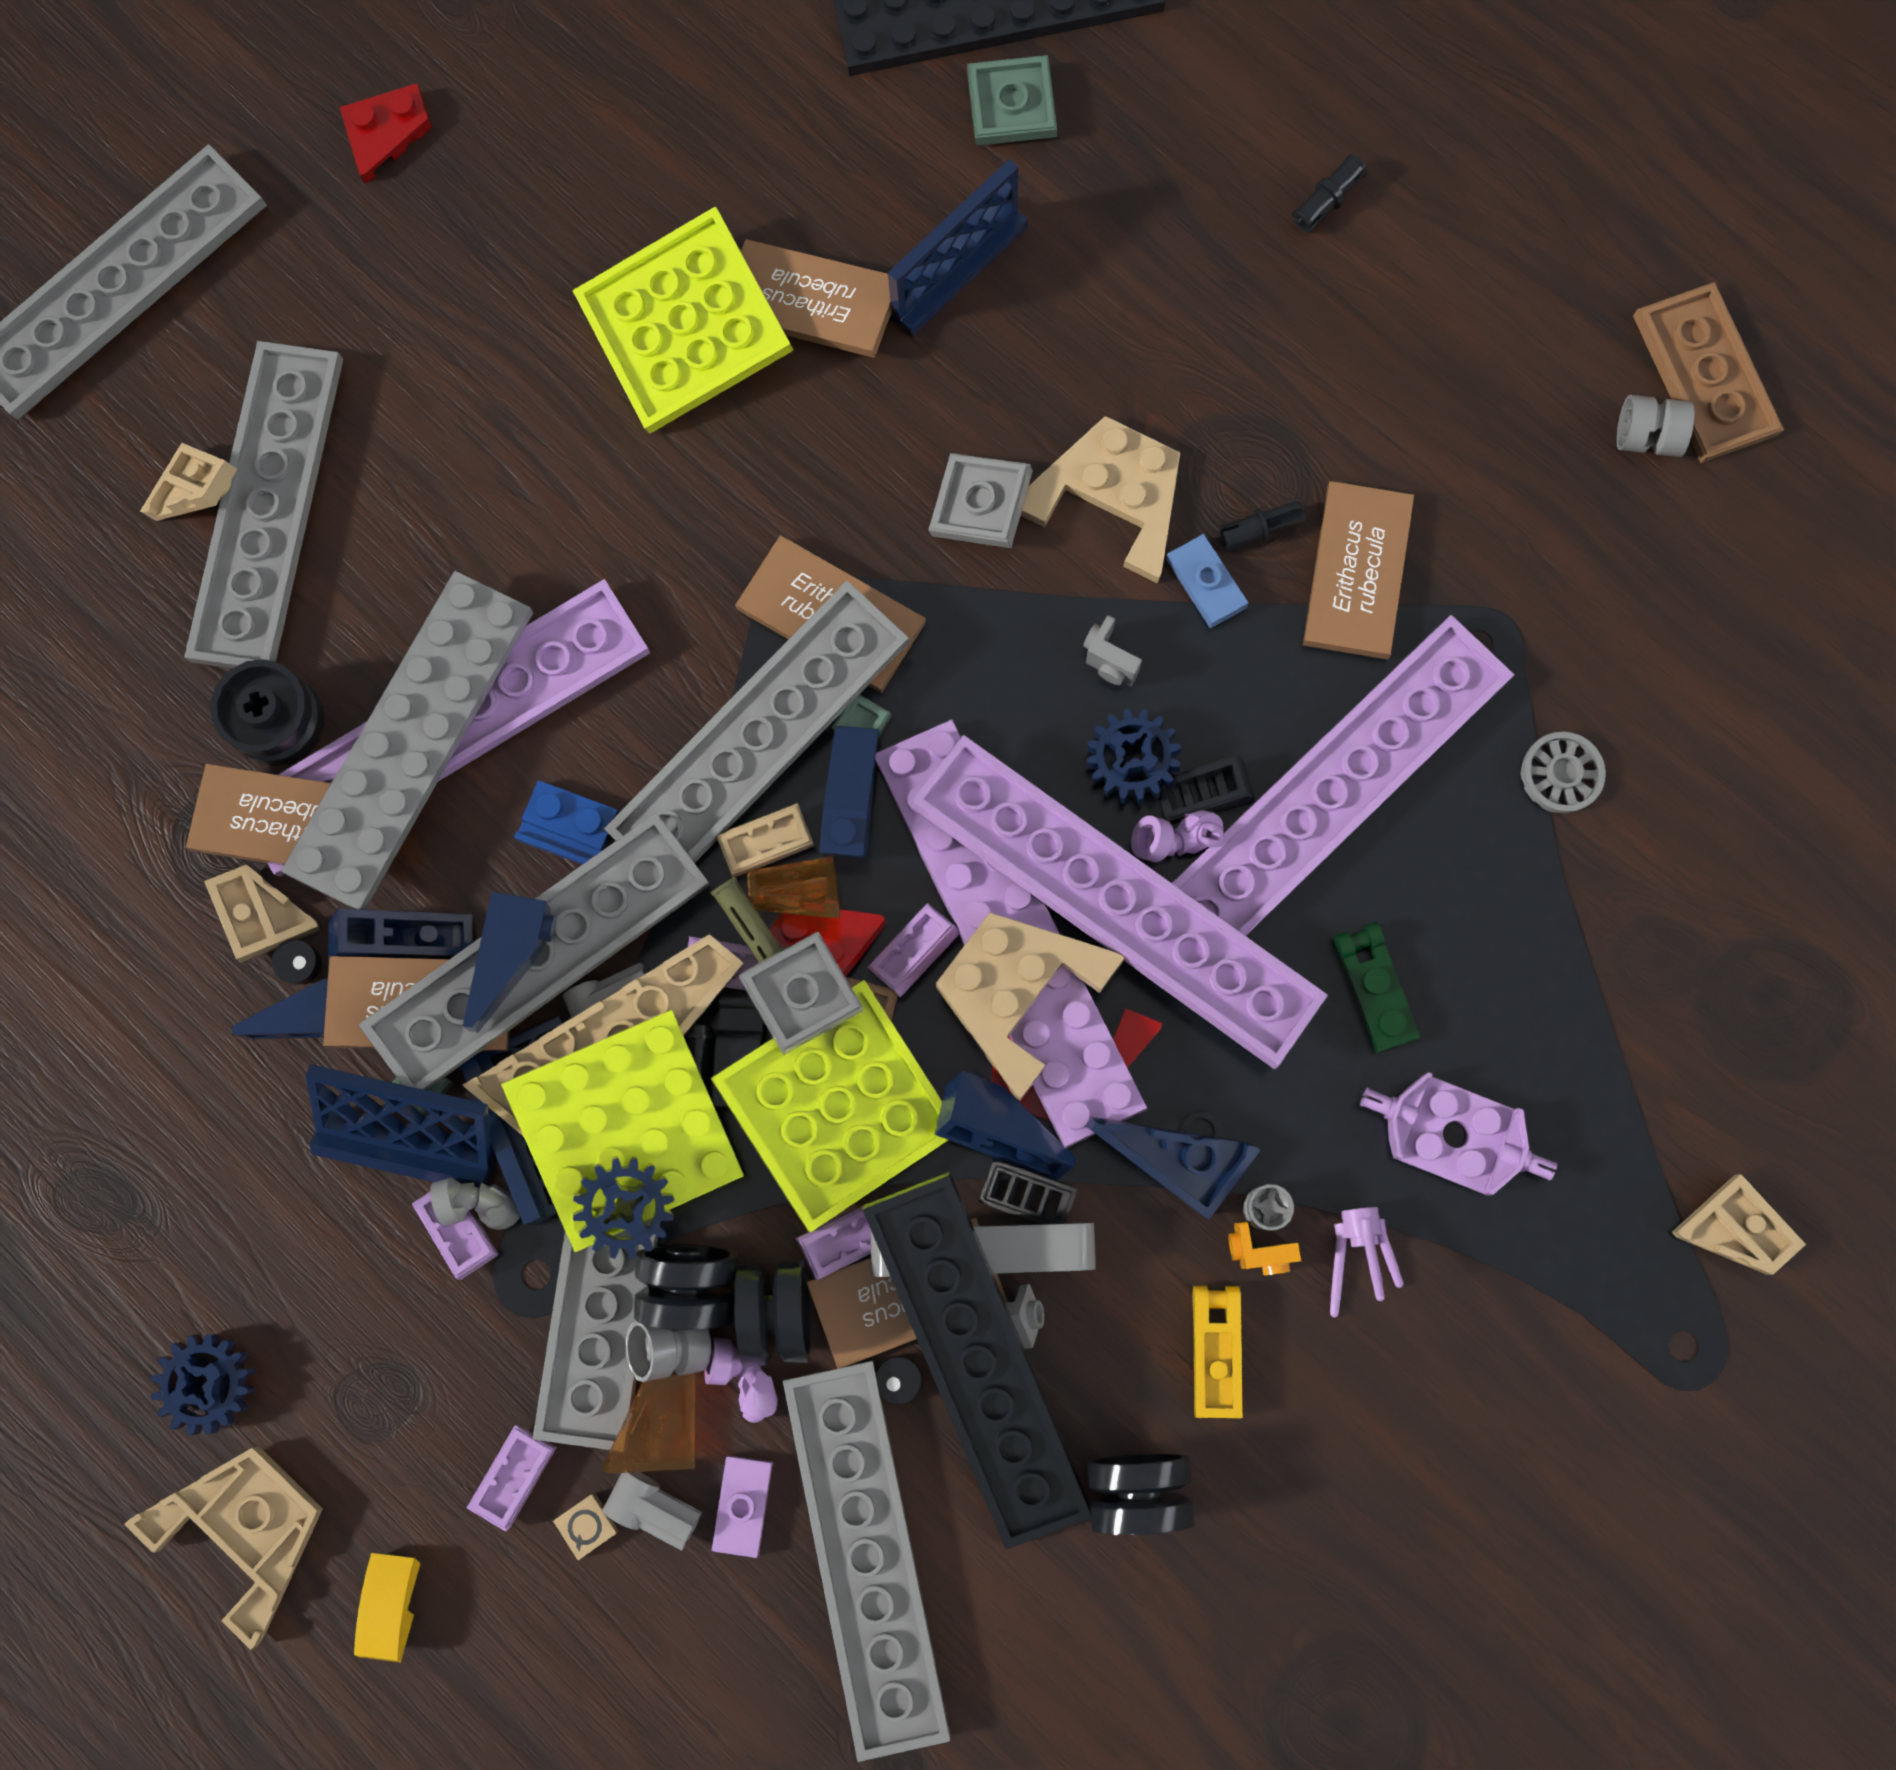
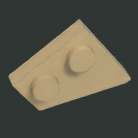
M181 443L140 512L155 521L216 506L220 498L229 491L232 478L238 469L223 459Z
M247 864L204 881L235 958L239 963L276 949L286 941L298 940L320 931L316 920L304 913L289 898L272 887Z
M1741 1174L1730 1178L1672 1231L1676 1238L1766 1275L1776 1273L1806 1245Z

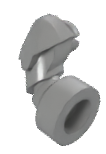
M453 1177L433 1182L431 1185L432 1207L437 1220L444 1227L464 1221L468 1210L473 1208L478 1213L480 1221L486 1224V1227L496 1230L507 1229L520 1218L511 1193L495 1184L487 1186L481 1182L480 1188L474 1186V1182L461 1184Z

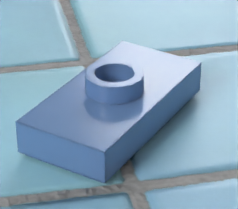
M1204 534L1167 554L1166 561L1210 629L1247 608L1248 601Z

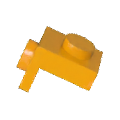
M1248 1221L1234 1223L1235 1233L1228 1234L1232 1260H1240L1241 1269L1262 1267L1263 1275L1291 1272L1289 1263L1301 1261L1298 1243L1252 1249Z

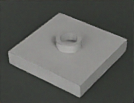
M950 453L928 530L932 537L1012 548L1033 472L1030 464Z
M819 932L739 974L740 981L783 1056L863 1012L861 1003Z

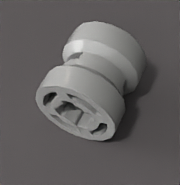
M1266 1184L1252 1189L1246 1195L1243 1203V1213L1248 1223L1258 1230H1278L1285 1227L1291 1221L1294 1213V1203L1291 1195L1284 1188L1278 1185Z

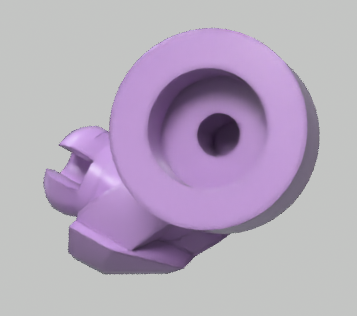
M1201 810L1184 814L1185 819L1173 830L1172 825L1167 820L1154 816H1145L1136 824L1133 830L1131 848L1136 857L1151 862H1159L1166 856H1174L1175 853L1178 856L1186 852L1195 854L1207 847H1215L1221 843L1224 836L1223 822L1215 813Z
M711 1337L710 1362L704 1370L706 1384L727 1385L733 1377H737L740 1388L738 1401L743 1417L749 1422L756 1423L762 1421L765 1417L773 1415L777 1409L778 1397L771 1376H767L760 1366L743 1367L738 1349L731 1339Z

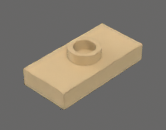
M798 803L717 835L733 877L815 846Z

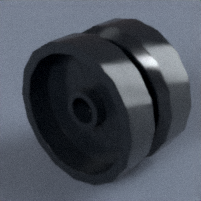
M266 659L246 661L230 669L217 683L210 701L211 721L218 735L253 761L268 766L290 765L307 756L319 742L325 725L324 707L317 693L284 665Z
M698 1244L653 1246V1250L650 1252L645 1248L639 1250L636 1253L635 1277L647 1286L635 1294L634 1319L638 1323L649 1327L674 1330L709 1329L733 1323L735 1293L724 1286L735 1281L738 1254L734 1250L724 1247Z
M804 1260L779 1262L774 1271L773 1291L768 1269L763 1263L737 1265L734 1322L738 1352L743 1367L762 1366L769 1363L773 1355L774 1335L779 1357L784 1364L806 1363L810 1361V1298Z
M1167 1453L1131 1454L1102 1457L1087 1461L1089 1487L1096 1492L1118 1494L1099 1498L1090 1504L1093 1532L1114 1535H1152L1189 1529L1195 1526L1192 1499L1184 1494L1163 1492L1183 1488L1191 1482L1190 1457L1188 1455Z

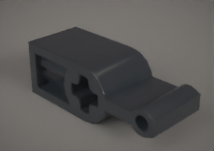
M720 992L714 1076L765 1044L764 1021L747 992ZM713 1083V1106L718 1109H730Z

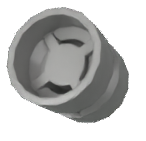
M1628 395L1623 404L1617 427L1616 439L1618 450L1645 453L1652 447L1656 455L1682 457L1687 450L1692 436L1695 415L1693 403L1690 401L1665 399L1659 405L1655 397Z
M637 1321L633 1322L626 1336V1356L632 1374L638 1381L647 1382L671 1376L673 1370L677 1376L704 1371L710 1362L711 1356L709 1330L662 1329L649 1327Z

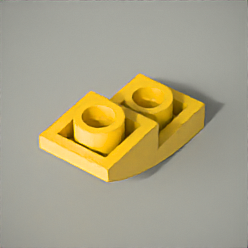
M371 1553L358 1610L354 1647L355 1656L401 1663L414 1614L408 1611L420 1567V1562L415 1558Z

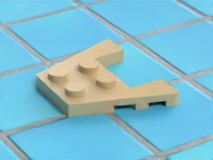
M1104 416L1028 486L1020 516L1045 528L1064 491L1080 497L1142 528L1124 561L1123 567L1158 583L1162 573L1180 452Z
M989 913L936 982V988L967 1031L974 1037L994 1069H997L1014 1097L1021 1101L1044 1070L1045 1064L1008 1038L1060 967H1064L1100 993L1123 963L1125 957L1114 951Z
M256 1446L202 1476L184 1489L171 1494L146 1511L135 1515L124 1525L152 1553L161 1551L189 1519L194 1521L254 1581V1585L222 1619V1622L252 1650L262 1642L323 1508L259 1446Z

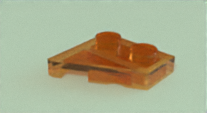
M833 856L747 871L748 898L756 910L828 918L841 917Z
M671 1374V1376L664 1379L642 1382L604 1461V1473L695 1469V1374L682 1376Z

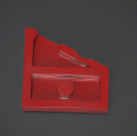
M417 83L339 107L359 175L364 183L371 182L376 177L373 171L389 157L396 160L406 151L410 142L418 140L432 128L422 92Z
M790 903L769 930L780 946L786 945L787 948L819 932L846 977L886 926L885 917L879 914Z

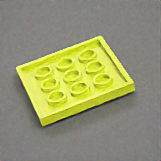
M716 206L573 290L644 429L649 434L794 351Z
M865 980L852 987L863 1007V1012L784 1056L774 1038H772L711 1078L810 1233L948 1141L945 1138L934 1135L942 1100Z
M672 1009L501 1084L574 1252L593 1245L595 1239L593 1234L586 1238L580 1237L579 1231L586 1225V1222L574 1221L573 1213L584 1209V1205L574 1202L573 1198L574 1193L587 1192V1189L581 1183V1178L587 1176L594 1180L597 1177L594 1166L598 1162L606 1170L612 1168V1158L614 1156H618L621 1166H628L632 1156L637 1157L638 1169L643 1170L648 1164H654L655 1170L652 1178L655 1180L665 1176L668 1180L666 1186L661 1189V1193H673L674 1196L672 1203L664 1205L666 1210L677 1207L744 1176ZM617 1177L621 1185L636 1187L640 1183L643 1184L642 1181L636 1178ZM601 1188L598 1189L593 1198V1215L602 1209L605 1204L606 1197ZM622 1197L616 1198V1209L611 1214L616 1215L622 1212L626 1217L633 1214L631 1205L636 1200L632 1199L625 1202ZM655 1198L651 1200V1203L644 1206L642 1214L644 1221L652 1218L654 1215ZM612 1227L606 1233L615 1235L625 1229Z

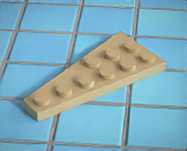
M709 934L647 974L625 985L611 996L599 1001L543 1035L521 1051L507 1057L485 1073L463 1084V1086L480 1101L488 1104L492 1111L523 1136L501 1086L503 1082L671 1009L684 1036L742 968L744 963Z

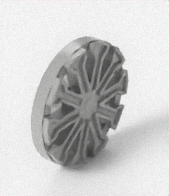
M1554 732L1543 736L1529 748L1524 757L1520 775L1525 786L1524 790L1533 802H1537L1540 807L1547 811L1567 814L1580 811L1596 800L1604 787L1606 770L1601 754L1589 740L1571 732ZM1560 740L1566 743V749L1563 754L1559 746ZM1543 745L1548 746L1551 757L1542 751L1541 747ZM1577 747L1584 749L1583 755L1579 758L1574 756ZM1532 759H1536L1544 767L1533 766L1531 764ZM1587 762L1594 763L1595 769L1584 770L1583 765ZM1532 776L1546 777V779L1536 785L1532 780ZM1581 780H1591L1595 784L1594 788H1589ZM1549 786H1552L1549 797L1547 799L1541 794V792ZM1574 790L1583 796V801L1579 802L1576 800ZM1561 791L1563 793L1566 805L1558 803Z

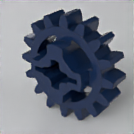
M1127 708L1124 709V719L1118 721L1112 714L1107 716L1109 725L1107 729L1096 725L1094 731L1099 741L1091 740L1087 743L1088 751L1095 754L1086 758L1087 768L1098 769L1093 773L1092 781L1094 785L1106 782L1103 789L1105 796H1110L1116 790L1120 793V803L1125 804L1129 795H1135L1138 804H1143L1144 793L1150 792L1157 799L1160 797V784L1172 787L1173 777L1168 772L1180 771L1181 762L1172 757L1181 754V744H1170L1175 738L1176 731L1174 728L1162 730L1164 724L1162 716H1158L1151 722L1148 720L1147 709H1142L1138 718H1132V713ZM1128 731H1138L1137 733L1123 734ZM1156 742L1159 743L1163 751L1162 764L1152 754ZM1106 749L1110 751L1111 756L1116 758L1111 771L1107 768L1104 760ZM1141 750L1142 760L1133 758L1130 762L1126 763V752L1134 755L1137 751ZM1138 778H1144V779H1146V780L1140 781V782H1129V780H1132V779H1138Z
M614 1156L612 1158V1168L608 1170L598 1162L594 1166L597 1175L594 1180L587 1176L581 1178V1183L587 1189V1192L574 1193L573 1201L584 1205V1209L573 1213L574 1221L586 1222V1225L579 1231L580 1237L586 1238L593 1234L595 1239L592 1250L597 1252L604 1244L610 1246V1258L614 1259L620 1248H626L630 1259L635 1258V1246L640 1244L650 1252L653 1250L650 1237L656 1235L657 1237L665 1238L667 1235L665 1229L660 1225L661 1221H673L674 1214L671 1211L664 1209V1205L674 1201L673 1193H661V1189L668 1183L667 1178L662 1176L654 1180L652 1175L655 1165L650 1163L643 1170L638 1169V1160L635 1156L631 1157L628 1166H621L618 1156ZM617 1177L636 1178L642 1181L643 1184L640 1183L636 1187L621 1185ZM601 1188L606 1197L605 1204L602 1209L593 1215V1198L598 1189ZM622 1197L625 1202L632 1199L636 1200L631 1205L633 1213L631 1216L626 1217L622 1212L616 1215L611 1214L616 1209V1198ZM655 1198V1212L652 1220L646 1226L642 1218L644 1206L651 1203V1200ZM612 1227L625 1229L629 1232L630 1236L616 1237L606 1233V1231Z
M215 1333L206 1334L204 1340L200 1334L187 1336V1345L183 1342H178L170 1346L174 1357H159L157 1362L164 1368L163 1374L151 1375V1381L160 1384V1391L150 1396L151 1400H163L164 1406L160 1408L157 1415L159 1417L172 1415L171 1429H180L187 1424V1435L200 1434L202 1429L206 1435L219 1432L220 1424L226 1427L236 1423L233 1411H247L249 1406L242 1400L244 1394L255 1393V1387L246 1384V1378L255 1374V1368H243L242 1362L246 1360L249 1354L247 1351L234 1354L232 1351L235 1348V1340L227 1339L220 1343L219 1334ZM198 1354H211L219 1360L209 1364L205 1357L200 1358ZM202 1376H205L207 1382L202 1386L204 1392H201L199 1388L204 1382ZM192 1405H198L202 1412L207 1411L209 1415H199L187 1408Z

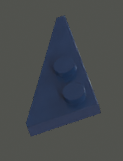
M1091 1117L1085 1125L1208 1220L1261 1151L1249 1142L1098 1117Z

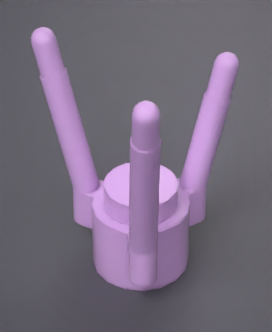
M1378 1207L1341 1211L1343 1223L1334 1224L1336 1249L1330 1298V1315L1334 1318L1339 1315L1347 1239H1350L1351 1247L1365 1246L1375 1297L1378 1301H1383L1385 1294L1375 1245L1380 1244L1395 1286L1401 1288L1404 1284L1386 1233L1385 1220L1380 1219Z

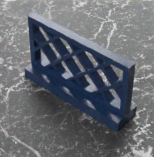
M1008 159L888 272L892 308L890 318L911 337L1028 228V219L1018 211V166L1013 161Z
M558 1016L509 1039L508 1052L517 1053L521 1051L517 1048L527 1043L529 1045L534 1043L543 1035L563 1024V1018ZM483 1051L463 1063L460 1068L466 1083L496 1066L494 1059L508 1052ZM471 1093L473 1101L483 1103ZM488 1107L491 1145L523 1225L537 1226L552 1219V1216L558 1213L551 1202L525 1138Z
M310 1065L305 1075L316 1130L309 1143L312 1155L430 1182L453 1177L461 1184L474 1182V1186L480 1188L481 1182L485 1185L488 1184L498 1162L491 1146L488 1104ZM325 1085L334 1086L342 1094L337 1096ZM367 1094L378 1096L386 1104L379 1105ZM353 1101L366 1113L361 1115L347 1103ZM411 1104L422 1106L430 1113L424 1116ZM397 1111L400 1115L407 1119L409 1123L404 1125L391 1113ZM455 1114L475 1118V1123L467 1125ZM441 1121L453 1132L447 1134L435 1123Z

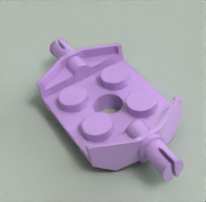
M1429 1072L1412 1083L1398 1097H1388L1370 1090V1088H1366L1363 1094L1364 1098L1361 1099L1360 1106L1385 1114L1384 1118L1388 1120L1389 1143L1392 1155L1397 1160L1487 1196L1495 1194L1517 1173L1524 1172L1525 1170L1549 1181L1555 1174V1172L1549 1170H1556L1557 1162H1552L1532 1154V1151L1529 1150L1523 1109H1513L1434 1078L1432 1077L1433 1074ZM1449 1122L1458 1123L1465 1130L1466 1140L1459 1148L1449 1146L1443 1138L1444 1127Z

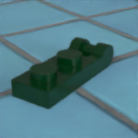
M1377 921L1363 925L1362 931L1349 934L1346 931L1334 935L1333 940L1375 1053L1377 1054L1421 1038L1386 948L1383 932ZM1368 947L1372 960L1359 964L1356 951Z

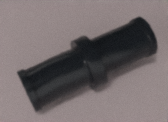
M1349 154L1345 161L1328 178H1321L1315 185V192L1292 213L1294 222L1301 230L1311 233L1315 226L1332 209H1339L1343 205L1345 195L1368 174L1367 166L1363 160L1354 154Z

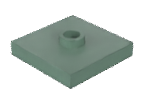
M1048 55L967 64L976 146L1057 137V123Z

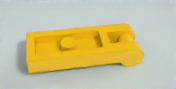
M1193 1285L1194 1416L1196 1418H1243L1240 1287L1225 1286L1224 1290H1208V1286ZM1209 1309H1225V1323H1209Z

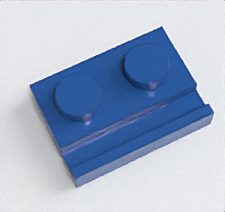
M538 780L522 816V824L519 831L515 833L514 838L524 844L583 865L607 847L611 835L604 828L620 812L612 807Z

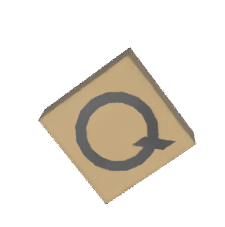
M595 1492L553 1521L577 1560L619 1532L613 1520L602 1512L604 1506Z

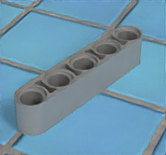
M1094 1223L973 1226L993 1273L1096 1269ZM870 1230L872 1277H890Z

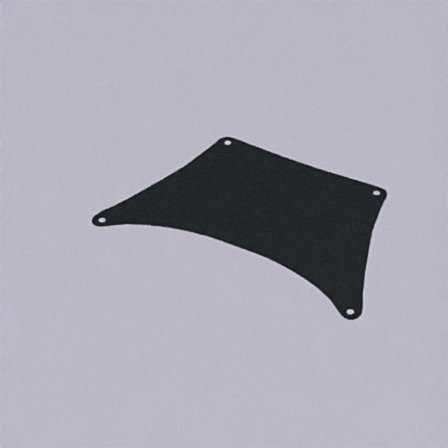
M853 576L926 619L925 625L883 692L880 693L867 686L859 694L889 711L892 716L878 738L877 752L952 720L960 737L965 735L1170 883H1173L1209 847L1195 854L1186 852L1178 856L1175 853L1174 856H1166L1159 862H1151L1134 855L1131 848V837L1136 824L1145 816H1154L1164 820L1166 818L1160 797L1156 799L1150 792L1144 793L1143 804H1138L1135 795H1129L1127 801L1123 804L1120 803V793L1116 790L1108 797L1104 795L1105 781L1094 785L1092 775L1098 769L1087 768L1086 758L1095 755L1088 751L1087 743L1091 740L1099 741L1095 735L1094 728L1098 725L1107 729L1109 727L1108 715L1112 714L1119 721L1124 719V709L1129 708L1132 718H1138L1142 709H1147L1148 720L1151 722L1158 716H1162L1164 718L1162 730L1174 728L1176 731L1175 738L1170 744H1181V754L1172 757L1181 762L1180 771L1168 772L1171 776L1239 754L1244 760L1255 800L1213 812L1221 818L1223 833H1225L1450 615L1470 633L1477 630L1486 632L1493 642L1491 653L1514 676L1246 936L1328 995L1276 1069L1263 1062L1125 961H1123L1100 993L1085 983L1112 1039L1125 1008L1163 1023L1158 1034L1127 1068L1147 1109L1123 1122L1177 1130L1181 1119L1189 1112L1199 1109L1208 1110L1220 1119L1224 1130L1223 1138L1249 1142L1261 1150L1229 1194L1247 1195L1252 1189L1271 1184L1284 1188L1291 1195L1295 1205L1316 1208L1342 1215L1341 1211L1378 1207L1379 1217L1385 1220L1387 1228L1447 1247L1508 1273L1583 1315L1663 1384L1679 1391H1699L1716 1380L1724 1368L1728 1355L1727 1335L1715 1295L1691 1244L1676 1238L1672 1233L1681 1224L1641 1115L1584 943L1559 862L1550 811L1540 807L1537 802H1533L1524 790L1525 786L1520 775L1522 763L1527 751L1537 739L1525 672L1524 643L1517 627L1507 615L1495 609L1467 605H1398L1392 650L1387 660L1303 646L1309 604H1248L1245 610L1210 629L1195 604L1190 602L1071 597ZM1107 615L1116 619L1114 630L1108 642L1142 660L1140 671L1132 686L1123 682L1121 685L1112 684L1098 674V669L1086 664L1088 649L1083 646L1085 639L1095 623L1102 626ZM752 618L732 697L788 641L787 638ZM831 729L823 731L728 829L731 830L798 803L815 846L735 878L768 928L774 924L790 903L879 914L885 917L886 926L846 977L860 981L865 980L867 983L889 988L867 967L928 903L952 924L954 923L877 766L875 770L868 858L824 856L819 853L823 806L834 732ZM1128 731L1123 734L1137 733L1138 731ZM1156 742L1152 754L1162 764L1163 751L1159 743ZM1106 749L1104 760L1107 768L1111 771L1116 758L1111 756L1110 751ZM1141 750L1137 751L1134 755L1126 752V763L1130 762L1133 758L1142 760ZM1534 758L1532 759L1531 764L1533 766L1542 767L1541 763ZM1225 774L1229 791L1237 790L1233 774ZM1532 776V780L1537 785L1544 780V777ZM1215 777L1207 779L1212 797L1219 796ZM1144 778L1132 779V780H1129V782H1140V781H1144V780H1146V779H1144ZM1190 783L1195 803L1203 801L1198 783ZM1174 787L1173 792L1178 809L1185 807L1181 787ZM1545 789L1541 792V794L1545 798H1547V793ZM1182 820L1170 823L1173 830L1178 827ZM718 840L695 863L709 882V886L651 927L636 964L642 963L647 972H650L666 960L688 948L689 936L704 938L710 934L717 941L747 945L721 905L710 893L733 878ZM1045 904L1060 935L1107 949ZM1375 921L1381 927L1386 948L1421 1036L1417 1040L1377 1054L1374 1051L1333 940L1334 935L1346 931L1349 934L1362 931L1363 925ZM960 935L954 939L901 998L898 997L892 1019V1024L941 1100H943L945 1087L961 1071L980 1073L986 1076L990 1082L992 1075V1064L987 1059L986 1054L936 988V982L965 946ZM1368 947L1356 951L1359 964L1372 960ZM724 988L721 992H747V991L737 990V989H731V988ZM720 994L693 1024L712 1026V1035H717L719 1027ZM764 1023V1038L766 1043L773 1037L770 1031L768 1030L766 1024ZM711 1040L710 1080H703L705 1087L712 1093L713 1081L711 1078L714 1076L716 1040ZM1429 1072L1433 1074L1432 1077L1497 1103L1513 1109H1523L1529 1150L1532 1151V1154L1552 1162H1557L1556 1170H1549L1555 1172V1174L1549 1181L1525 1170L1524 1172L1517 1173L1495 1194L1487 1196L1397 1160L1392 1155L1389 1143L1388 1120L1384 1118L1385 1114L1360 1106L1361 1099L1364 1098L1363 1094L1366 1088H1370V1090L1388 1097H1398L1412 1083ZM718 1109L717 1115L744 1176L670 1209L669 1211L674 1214L673 1221H661L660 1225L665 1229L667 1235L665 1238L658 1237L657 1246L714 1223L771 1206L790 1203L730 1109ZM1035 1117L1059 1140L1052 1123ZM1449 1122L1444 1127L1443 1138L1449 1146L1459 1148L1466 1140V1133L1460 1124ZM1096 1134L1067 1148L1076 1157L1075 1166L1055 1180L1058 1182L1166 1188ZM948 1140L879 1187L924 1182L947 1172H951L954 1180L986 1179L992 1159L995 1157ZM1003 1172L1001 1179L1010 1180L1012 1175ZM558 1214L537 1226L523 1225L520 1217L514 1225L507 1228L498 1249L499 1255L496 1256L492 1274L495 1291L503 1305L517 1316L537 1318L551 1314L553 1311L565 1229ZM538 1259L544 1261L549 1266L551 1276L548 1284L541 1289L534 1290L528 1288L522 1282L521 1272L524 1265L529 1261ZM1685 1331L1691 1333L1697 1339L1698 1352L1691 1361L1681 1362L1670 1354L1668 1343L1670 1337L1675 1332Z

